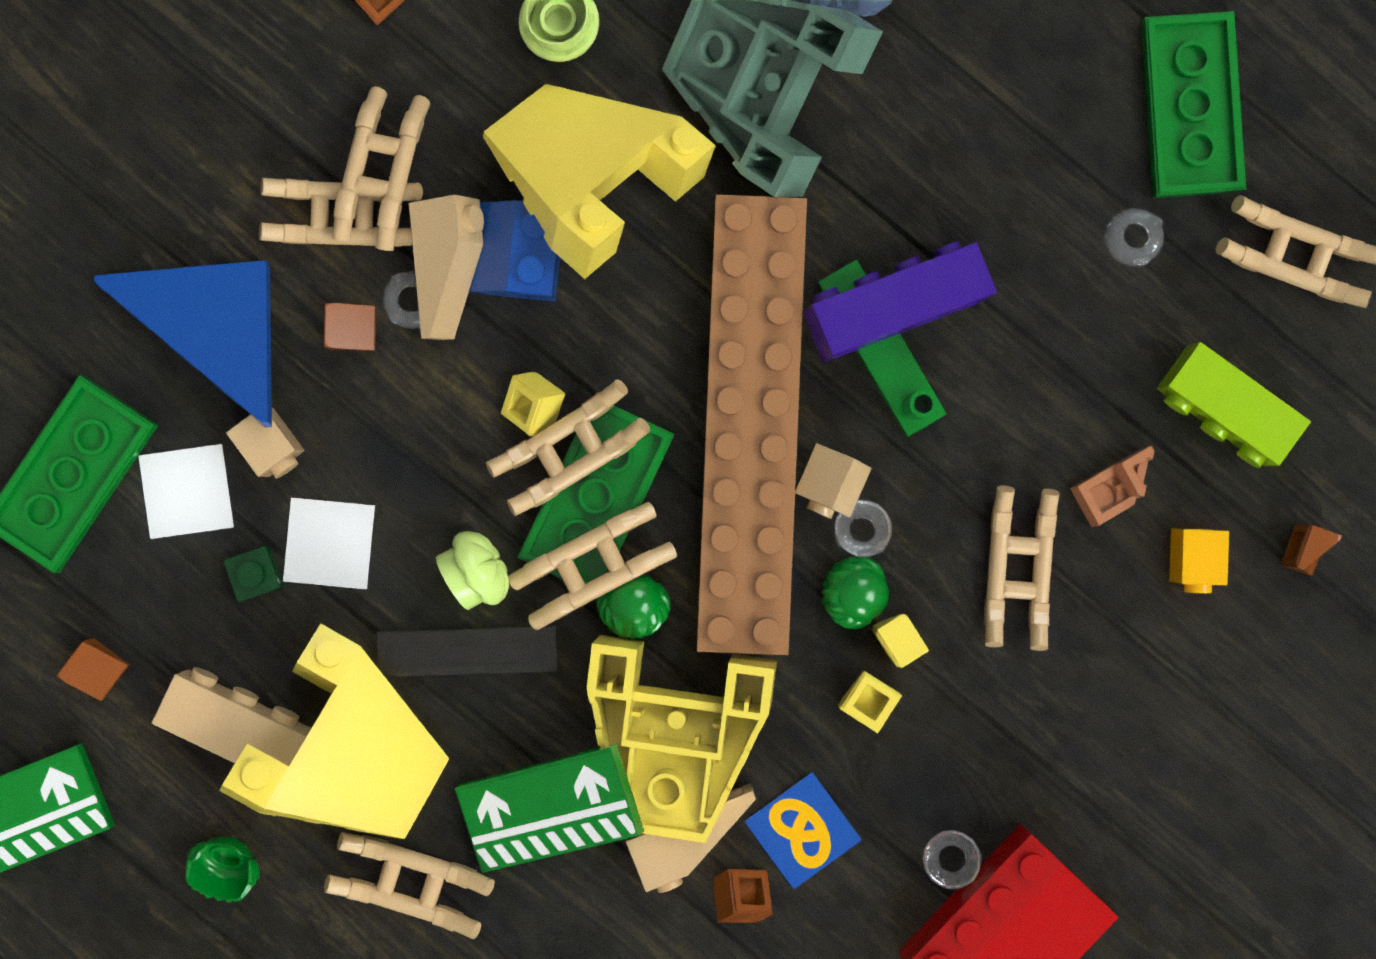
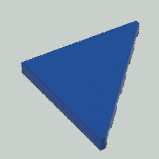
M266 260L94 275V282L100 289L110 295L133 317L155 333L191 366L200 371L236 404L245 409L265 428L272 427L270 266Z

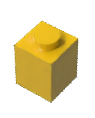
M1171 528L1169 582L1184 584V592L1212 593V585L1227 586L1229 531Z

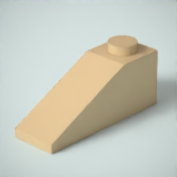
M449 195L409 203L421 339L451 340L455 338L482 251L484 216L480 209L479 199L459 195Z
M751 783L730 792L706 843L642 833L639 836L626 839V844L646 892L657 888L658 893H664L677 888L683 883L682 878L688 876L756 800Z

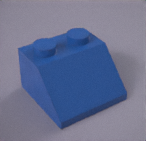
M512 200L480 203V209L484 216V227L482 230L483 247L469 293L556 302L560 257L550 249L544 239L545 232L535 215L530 216L523 201Z

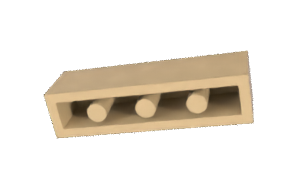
M194 667L192 671L188 669L174 675L151 724L233 763H236L245 746L249 744L289 766L311 729L298 722L299 716L293 711L280 706H274L273 709H270L258 703L259 697L249 690L241 687H234L231 690L218 684L219 678L207 670Z

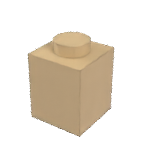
M272 408V427L265 428L252 415H249L226 432L258 477H270L271 475H274L276 479L282 477L298 465L295 458L305 451L274 408Z
M816 443L795 493L810 500L807 509L830 519L835 511L851 517L872 468L850 456Z

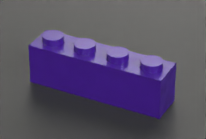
M959 241L953 242L935 250L936 258L921 263L919 256L913 257L895 265L894 270L896 273L880 278L879 273L874 272L853 282L854 289L839 293L838 288L834 287L813 296L814 304L802 314L822 363L982 303L996 294L997 290L977 242L961 248Z

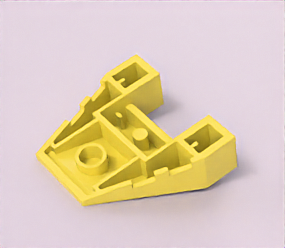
M549 84L543 85L483 133L484 140L510 182H515L523 195V204L530 216L535 215L545 232L544 239L550 249L584 279L616 253L625 224L620 217L600 200L638 169L676 202L704 178L716 146L681 116Z
M320 623L292 672L331 693V696L290 765L287 766L247 744L219 791L261 814L277 815L305 822L327 824L349 830L405 839L449 758L362 647Z
M600 635L592 643L586 688L589 703L592 704L597 743L600 747L617 744L644 828L642 834L706 843L756 738L769 715L777 660L732 654L728 663L724 697L639 685L644 641Z

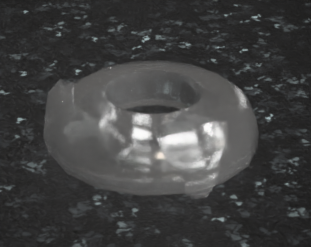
M1131 208L1121 211L1112 218L1106 228L1105 242L1109 253L1115 260L1124 265L1145 266L1158 255L1163 246V220L1144 209ZM1140 224L1147 230L1148 241L1144 247L1132 248L1125 242L1124 230L1128 225Z
M415 271L394 274L391 277V281L385 287L383 294L384 309L390 321L408 329L420 328L419 309L414 312L404 311L399 305L398 297L404 288L417 287Z
M858 500L851 517L838 513L835 520L836 544L847 553L856 557H870L884 552L892 536V522L888 513L879 504L870 500ZM865 518L873 524L875 532L871 540L860 542L852 537L850 524L854 519Z
M947 830L939 832L929 840L924 849L923 863L926 873L933 882L944 887L946 890L963 888L974 881L980 872L983 855L971 837L960 831ZM947 846L959 847L965 854V864L956 872L946 871L939 863V854Z

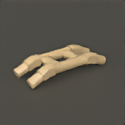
M374 86L370 89L365 102L362 103L356 119L355 134L341 188L338 190L335 201L332 239L350 242L359 193L383 198L378 215V233L375 248L393 251L396 229L399 226L402 210L401 204L416 144L419 142L424 119L430 107V101L421 95L413 98L409 110L406 111L398 134L399 138L375 134L387 93L384 89ZM369 151L394 156L388 181L363 176Z
M262 177L261 195L311 200L310 226L261 222L259 240L288 244L362 245L376 247L378 227L373 228L374 201L381 202L383 198L358 193L355 227H352L350 242H342L332 239L333 227H328L329 200H336L342 182H316ZM407 183L402 202L421 200L423 196L421 184ZM411 228L396 229L394 247L413 246Z
M1242 195L1234 199L1231 206L1233 212L1259 227L1273 230L1265 254L1248 246H1242L1226 237L1218 242L1216 246L1217 254L1231 260L1232 263L1244 269L1273 277L1316 293L1320 297L1339 303H1348L1367 308L1372 291L1350 286L1348 283L1329 277L1325 278L1324 274L1332 254L1376 265V246L1344 235L1340 236L1283 215L1277 210L1263 204H1258ZM1290 237L1315 246L1307 270L1282 262Z
M615 380L603 391L596 393L589 400L581 404V407L527 441H522L518 445L506 450L505 453L486 462L491 476L495 478L511 469H516L530 462L538 455L550 478H545L541 482L527 488L526 491L507 500L514 516L532 507L536 508L559 495V492L612 459H616L636 445V442L650 432L649 424L643 418H637L625 429L620 430L602 444L590 421H595L614 407L615 403L628 393V389L622 381ZM576 432L588 454L565 468L552 445L571 433Z
M1001 485L997 487L991 516L987 595L984 606L985 645L994 648L1003 646L1004 598L1031 600L1029 602L1030 649L1044 651L1048 649L1052 550L1060 493L1054 489L1042 490L1040 505L1036 515L1035 538L1009 536L1015 489L1010 486ZM1007 553L1034 555L1032 582L1006 580Z
M646 502L607 520L598 527L535 558L509 575L510 585L515 590H519L557 568L569 593L554 599L529 615V623L535 630L545 627L592 600L677 557L672 543L666 542L625 563L613 538H617L635 529L637 526L656 518L655 509L650 502ZM597 547L609 572L585 584L573 560Z
M345 832L340 834L337 844L338 850L356 853L360 856L379 861L384 860L377 886L375 883L361 879H348L328 875L324 884V893L343 896L347 899L367 904L372 903L420 918L451 932H458L471 939H475L481 929L480 922L465 916L464 913L456 909L436 904L444 879L446 882L465 889H471L484 896H488L492 892L495 884L494 879L482 875L477 870L463 864L451 863L391 844L389 841L366 835L359 836ZM401 866L427 874L420 899L394 891Z

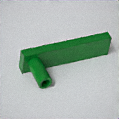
M855 260L820 280L817 285L821 292L837 287L839 293L854 289L853 282L866 274L858 260ZM901 334L856 350L906 437L946 415L944 408Z

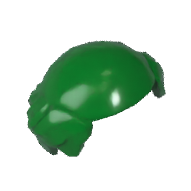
M848 557L835 563L831 570L826 572L827 578L822 583L823 589L820 592L823 595L821 601L835 623L847 629H859L870 624L874 618L882 614L888 604L889 589L883 569L873 559L868 557Z
M645 574L596 599L599 617L604 625L608 627L609 631L617 634L620 638L628 637L632 640L635 638L643 639L644 636L653 635L667 620L671 608L670 598L665 588Z
M219 836L211 838L207 842H200L188 851L185 878L188 886H191L193 891H199L206 898L214 897L217 901L225 900L231 903L232 901L242 900L249 893L250 889L260 878V871L253 853L245 843L235 837Z

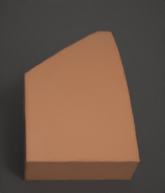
M1152 446L1136 451L1070 488L1091 527L1100 526L1135 505L1136 498L1145 496L1147 485L1143 484L1148 461L1153 460L1155 452Z

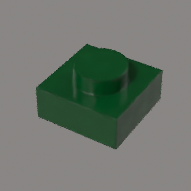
M270 545L223 560L238 603L284 587Z

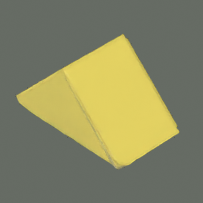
M536 372L513 375L501 414L530 437L535 436L556 422L565 393Z
M905 614L896 615L872 626L875 636L892 663L897 667L903 668L929 651L912 622Z
M863 671L843 696L838 707L876 733H879L902 695L889 685Z

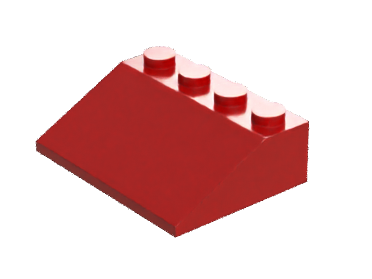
M1020 823L898 952L901 959H1080L1119 917Z

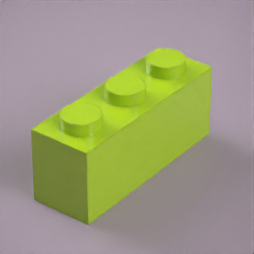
M1202 342L1187 345L1156 388L1167 396L1164 402L1170 408L1185 416L1190 412L1203 422L1200 428L1205 433L1218 441L1224 442L1227 439L1240 448L1237 455L1257 468H1260L1262 465L1280 466L1311 423L1309 419Z

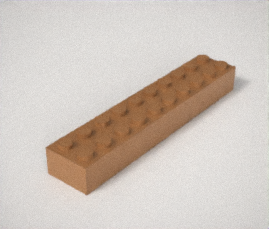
M717 194L715 197L697 652L789 654L807 198Z

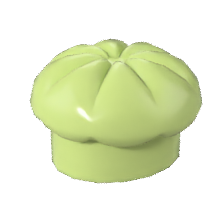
M524 0L519 13V30L526 46L537 56L554 62L569 61L584 54L595 41L599 30V13L593 0Z
M472 531L458 533L453 539V547L436 556L438 568L446 584L458 602L467 610L482 602L489 605L499 604L506 597L509 589L507 567L502 560H499V551L488 538L480 533Z

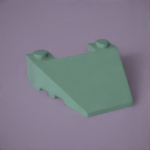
M691 0L662 70L690 108L701 114L711 128L708 132L717 143H722L735 160L732 164L742 176L773 197H803L822 157L789 136V133L822 64L834 71L863 74L883 31L848 10L789 0Z

